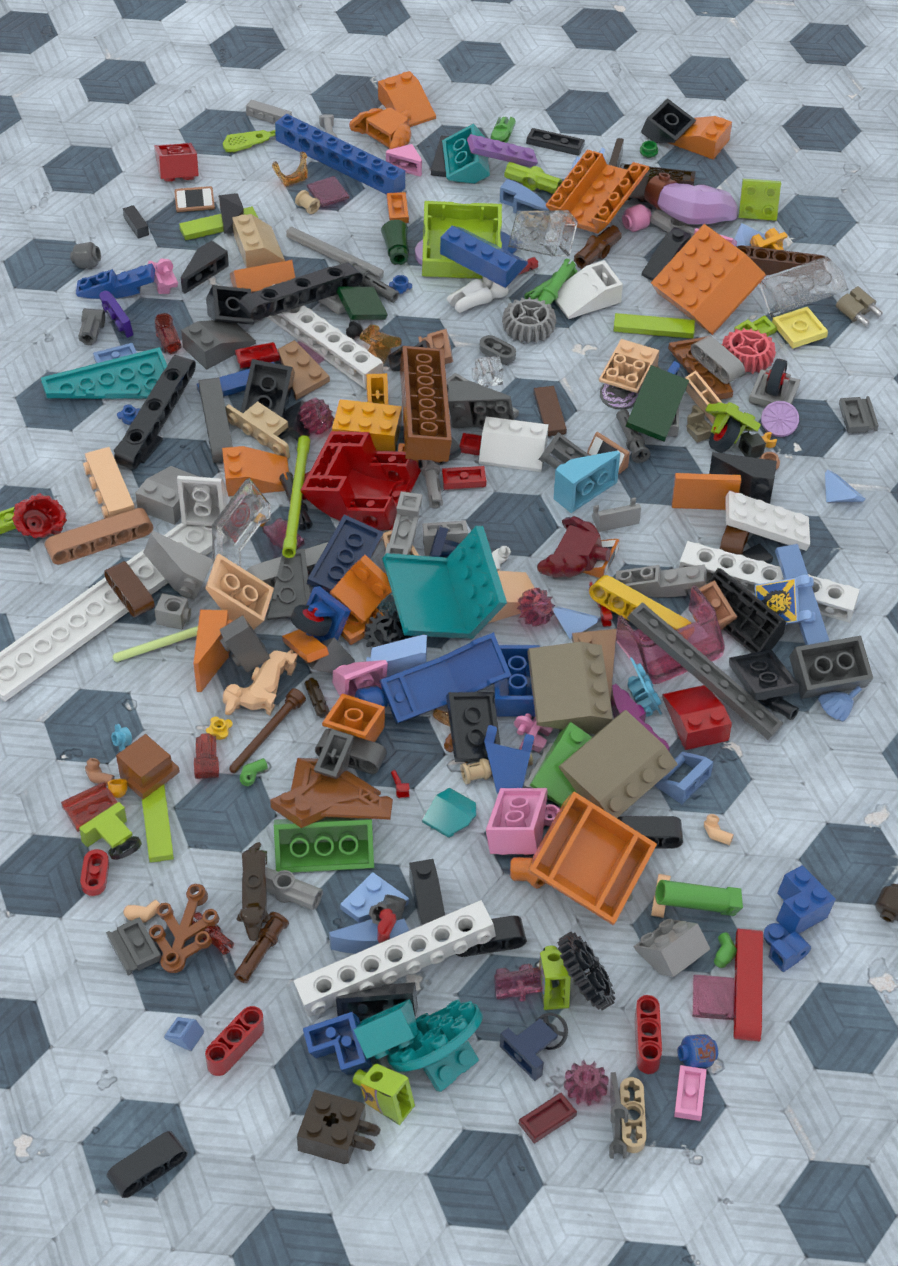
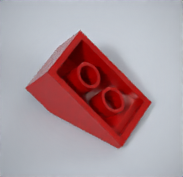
M192 143L154 145L161 179H164V181H175V178L183 177V180H192L195 176H199L197 153Z
M705 685L662 694L663 701L684 750L729 741L732 722L724 705Z

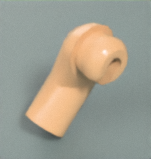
M154 900L146 907L128 905L124 908L123 913L130 921L140 917L142 922L146 923L157 914V907L160 903Z

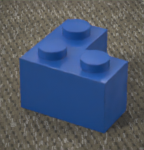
M801 865L786 873L783 877L777 894L784 901L776 921L789 934L793 932L801 933L828 918L836 898Z
M353 1012L303 1028L309 1054L316 1059L336 1052L340 1069L346 1075L354 1074L359 1069L366 1070L372 1067L370 1058L366 1059L354 1032V1029L360 1024V1020Z

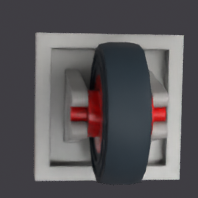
M777 358L772 369L760 370L750 394L749 402L762 406H767L775 401H785L792 404L801 380L792 378L791 374L786 373L787 361Z

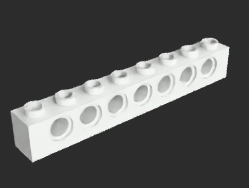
M301 306L267 317L365 389L367 388L366 374L383 373V362L381 359L372 355L366 348L358 345L352 338L347 337L324 318L319 317L310 308Z
M687 541L679 564V568L705 564L707 569L706 582L712 577L711 573L714 574L717 568H721L753 595H755V585L784 580L779 566ZM809 575L814 580L812 589L821 615L850 623L860 589Z
M482 900L293 981L307 1016L320 1015L327 1009L336 1006L335 998L337 996L379 987L384 984H392L398 978L408 974H415L428 965L438 964L449 956L464 953L472 946L487 943L493 937H496L494 924ZM467 928L471 929L470 931H467V932H463V931H462V930L467 929ZM443 938L448 939V940H446V941H444V942H439L440 939H443ZM420 948H423V949H424V950L421 951V952H415L417 949H420ZM397 958H400V959H401V960L398 961V962H392V960H394V959H397ZM371 969H377L375 972H368ZM347 979H354L351 982H345ZM324 989H330L326 993H321Z

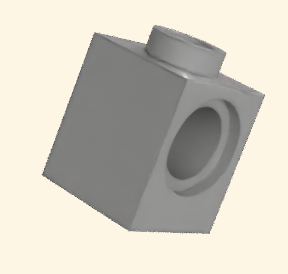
M162 593L155 608L156 624L182 630L185 622H189L191 618V608H189L188 599Z

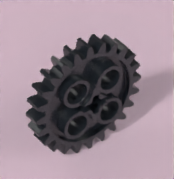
M572 931L559 938L557 942L559 945L558 950L561 953L560 957L563 960V965L568 971V975L573 978L574 985L579 987L580 993L585 996L587 1001L590 1000L592 1006H596L598 1010L601 1009L603 1011L614 1004L616 998L613 995L615 992L611 988L613 985L604 969L605 967L599 963V958L594 955L593 949L589 947L586 941L583 942L581 936H577Z

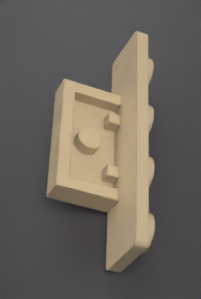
M258 401L244 413H241L229 404L225 407L227 419L231 425H236L246 435H251L261 445L267 446L275 454L285 456L287 459L290 457L288 444L277 437L288 428V421Z

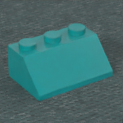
M474 123L442 140L446 177L449 181L475 184L490 176L488 157L471 153L467 141L470 134L485 138Z

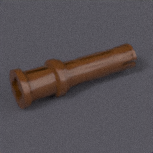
M270 912V920L261 928L259 938L234 973L237 980L242 983H248L270 947L277 944L278 936L289 925V921L283 915L277 912Z

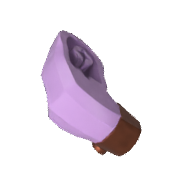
M659 173V176H654L645 188L644 196L647 202L657 209H661L669 216L687 224H712L736 220L738 217V205L729 192L706 185L678 184L676 181L671 180L670 175L667 173Z

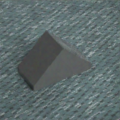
M331 729L314 772L335 779L348 769L354 736Z

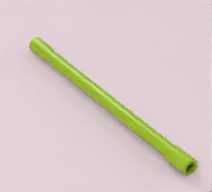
M300 436L297 444V458L287 530L282 554L286 558H292L296 554L297 531L302 502L301 488L304 484L311 442L308 436Z

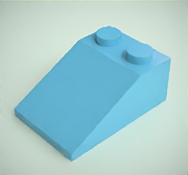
M612 451L575 458L559 465L555 469L553 499L572 513L615 485L618 481L620 452Z

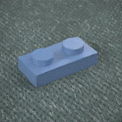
M133 343L94 352L93 357L95 363H100L137 352Z

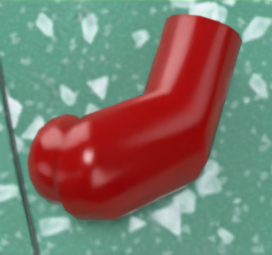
M388 908L382 910L379 914L381 919L377 928L379 943L390 939V933L397 921L396 915Z

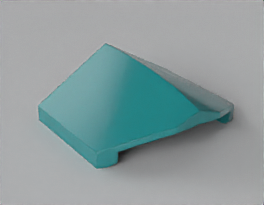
M448 788L434 797L422 819V823L450 838L454 833L467 827L476 817V802Z

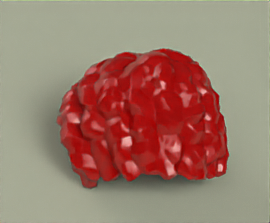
M39 493L36 496L31 495L29 499L22 500L20 503H16L12 520L17 531L21 532L22 535H31L33 538H45L50 534L57 535L62 532L63 526L67 521V514L58 500H52L51 496H44Z

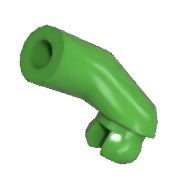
M262 758L242 768L240 782L244 786H251L255 781L257 773L268 769L265 759Z
M726 932L718 936L721 947L716 953L714 964L719 968H725L737 953L729 933Z

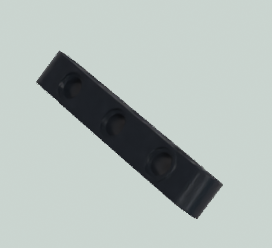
M342 263L247 294L240 300L239 308L252 320H259L337 295L338 287H357L362 282L363 275L350 263Z
M178 355L172 357L114 454L116 464L134 470L138 468L142 456L145 455L192 378L196 368L194 360Z

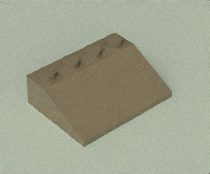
M574 642L528 649L537 726L563 730L571 722L587 734L596 735L613 720L602 645Z
M624 710L558 767L579 795L615 818H618L678 764L665 745L627 710Z

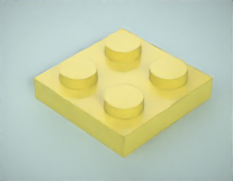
M808 307L773 317L772 323L777 326L778 332L792 349L826 338L828 335V330Z

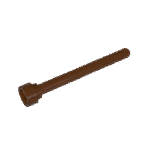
M292 688L286 695L285 704L230 765L229 770L231 773L238 772L292 709L300 708L304 704L306 697L300 690Z

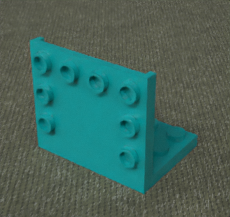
M475 526L447 558L386 553L382 558L404 635L473 639L507 604L483 526Z

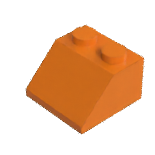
M342 693L322 722V726L375 742L384 729L385 707Z

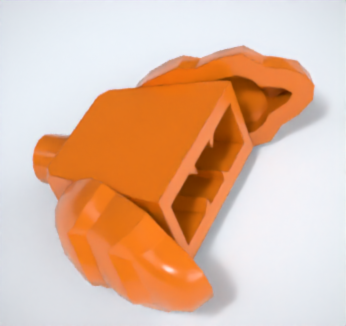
M372 108L369 111L359 113L349 123L352 131L368 134L389 149L406 146L411 140V129L409 126L411 115L407 110L399 113L392 108L385 110Z

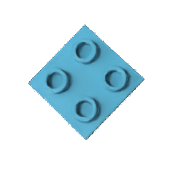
M631 657L630 659L638 676H631L628 679L627 685L635 702L644 708L646 717L651 716L655 710H658L661 715L662 712L659 705L662 702L657 692L654 691V685L650 677L646 674L642 664H636Z

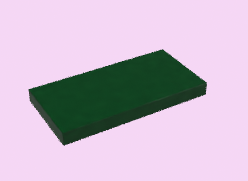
M650 365L625 427L665 442L689 380Z

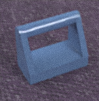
M681 752L675 758L678 765L654 786L682 805L711 776L713 761L707 757ZM684 763L693 768L680 783L667 780Z

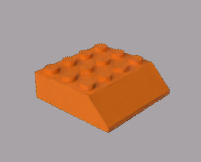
M703 224L654 278L651 284L659 295L713 335L766 277V274L744 252L706 224Z
M573 791L562 804L531 860L528 872L614 925L657 844Z

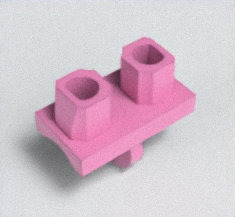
M161 258L158 263L148 261V264L152 263L155 267L154 282L157 284L158 293L169 294L171 287L178 286V281L172 271L173 264L171 260Z
M530 714L516 717L514 725L518 729L517 733L519 735L524 733L533 735L532 750L540 753L547 739L538 735V731L549 736L553 728L537 726L536 717L532 721ZM523 741L519 747V750H522Z

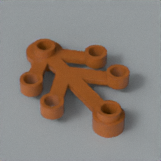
M192 884L188 887L186 892L188 903L180 925L175 919L174 911L169 903H161L157 907L159 917L165 920L175 937L171 948L165 939L166 932L161 925H154L149 929L151 939L157 942L163 952L161 966L166 972H180L185 967L186 958L201 949L208 948L212 943V938L208 932L203 930L209 926H215L219 922V915L214 909L206 910L203 913V918L191 925L197 907L203 905L208 899V893L201 884ZM168 909L166 913L162 914L163 910ZM211 915H215L213 919L208 920ZM157 931H161L159 935L154 936ZM195 936V942L184 947L185 942ZM202 938H207L206 941L200 942Z

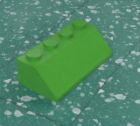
M325 817L303 828H300L288 819L274 820L276 871L278 872L283 870L310 872L374 868L372 819Z

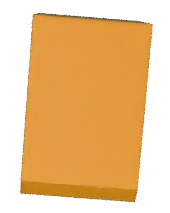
M387 373L366 374L367 402L389 405Z

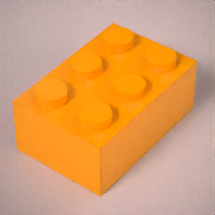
M340 399L332 431L369 432L376 451H396L402 425V406Z

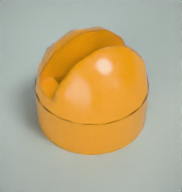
M126 779L108 781L109 793L114 798H121L126 794L128 789Z

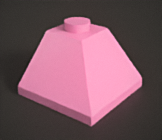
M386 660L341 665L336 670H333L332 683L339 696L343 693L355 697L357 689L377 685L382 690L379 681L387 677L388 663Z

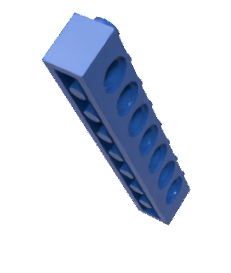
M287 113L275 122L276 141L386 195L387 193H400L405 189V170Z

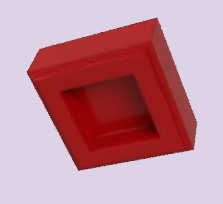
M463 433L459 445L461 453L480 455L482 435Z

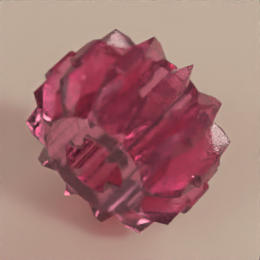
M317 397L305 402L299 412V415L302 417L300 421L305 424L304 428H309L310 433L317 435L329 430L333 426L335 419L332 416L333 411L329 409V404H325L323 399L319 400Z
M540 588L524 591L518 599L520 605L516 609L521 611L519 618H525V624L537 627L548 623L550 618L555 615L552 609L556 605L551 603L552 597L547 596V590H541Z
M583 1060L581 1066L573 1063L571 1070L566 1071V1080L564 1081V1088L568 1091L569 1099L576 1097L577 1105L582 1101H586L588 1107L591 1105L592 1100L599 1103L601 1097L607 1094V1085L609 1083L608 1076L604 1075V1067L596 1068L595 1061L591 1065H587L586 1061Z

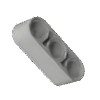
M707 336L691 345L693 357L724 384H728L745 374L743 363L712 336Z

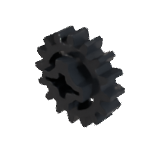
M388 610L385 611L384 616L377 612L375 618L370 617L369 624H366L364 629L366 631L364 639L368 640L366 647H377L412 638L410 635H404L397 612H394L392 616L389 615ZM390 630L391 636H389V639H386L388 631Z

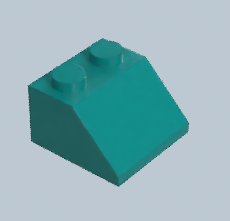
M410 999L364 1019L354 1029L366 1059L375 1056L376 1059L382 1058L390 1053V1048L397 1045L399 1049L407 1047L414 1043L413 1038L419 1033Z

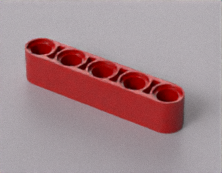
M737 928L735 939L737 953L735 956L733 1037L736 1040L760 1042L762 1034L763 931Z

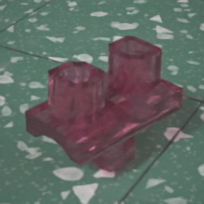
M278 518L272 525L263 527V533L270 538L274 545L283 550L288 521ZM297 534L296 550L305 544L304 539L299 534Z
M524 964L519 967V971L509 972L506 968L497 969L496 975H494L496 999L517 996L519 1002H524L526 994L542 992L541 971L539 967L533 968L532 964Z

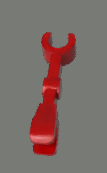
M597 603L601 610L602 626H612L611 611Z

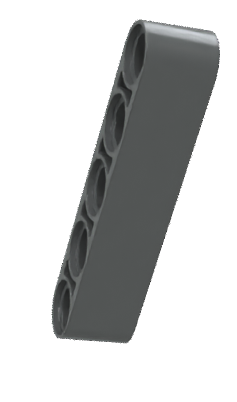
M220 378L198 380L213 463L223 462L222 448L233 447Z

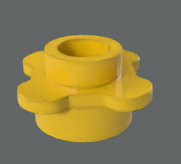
M217 716L210 719V726L206 728V733L216 740L225 739L228 737L229 728L233 726V723L230 719L224 720Z

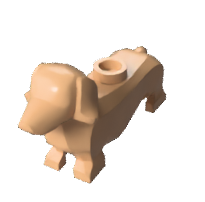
M292 649L287 653L273 651L269 654L270 659L265 661L261 668H255L252 675V680L254 681L251 686L241 688L236 684L229 685L223 692L222 699L223 703L226 704L225 714L231 715L241 705L250 710L265 709L266 714L270 716L275 708L273 703L276 698L280 675L286 670L287 675L292 676L297 665L295 661L298 658V654L293 653Z

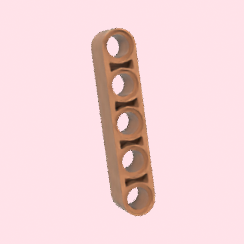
M136 508L51 536L45 541V548L54 564H64L145 537L153 531L154 526L143 508Z

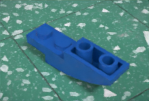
M151 263L117 275L111 269L90 277H84L77 281L76 295L83 298L100 299L99 295L102 291H109L114 298L140 294L141 286L154 282L155 267Z

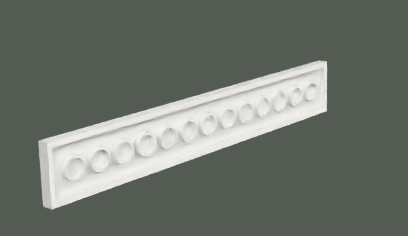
M228 513L225 528L180 523L164 536L206 556L228 540L230 535H234L242 529V525L237 527L234 524L240 525L242 523L235 521L232 525L233 522H231L230 514ZM142 550L126 563L152 595L168 582L145 556L144 550ZM106 578L100 580L0 652V699L6 702L129 612L111 589Z

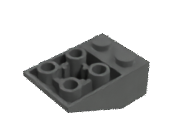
M472 381L449 382L448 405L453 428L484 427L486 417L515 420L511 396Z

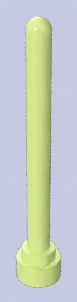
M198 626L117 652L113 655V660L119 662L197 636Z

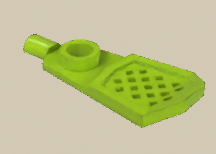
M259 130L230 134L226 136L223 148L225 152H237L250 148L252 145L264 143L270 137L276 136L275 130L268 132Z

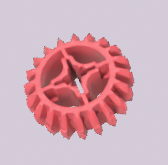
M743 328L741 331L735 329L734 332H729L721 344L743 363L745 373L750 372L754 374L755 371L760 373L761 369L766 370L772 365L776 354L775 343L772 342V338L767 337L766 333L761 334L760 330L753 331L752 328L750 330Z

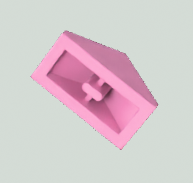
M412 144L386 151V162L405 170V173L421 177L422 159Z

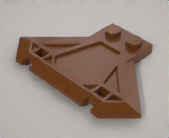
M297 758L291 791L270 799L273 810L300 828L325 817L391 820L393 805L392 798L389 796L380 797L381 791L347 770L337 779L314 772L318 761L315 758Z

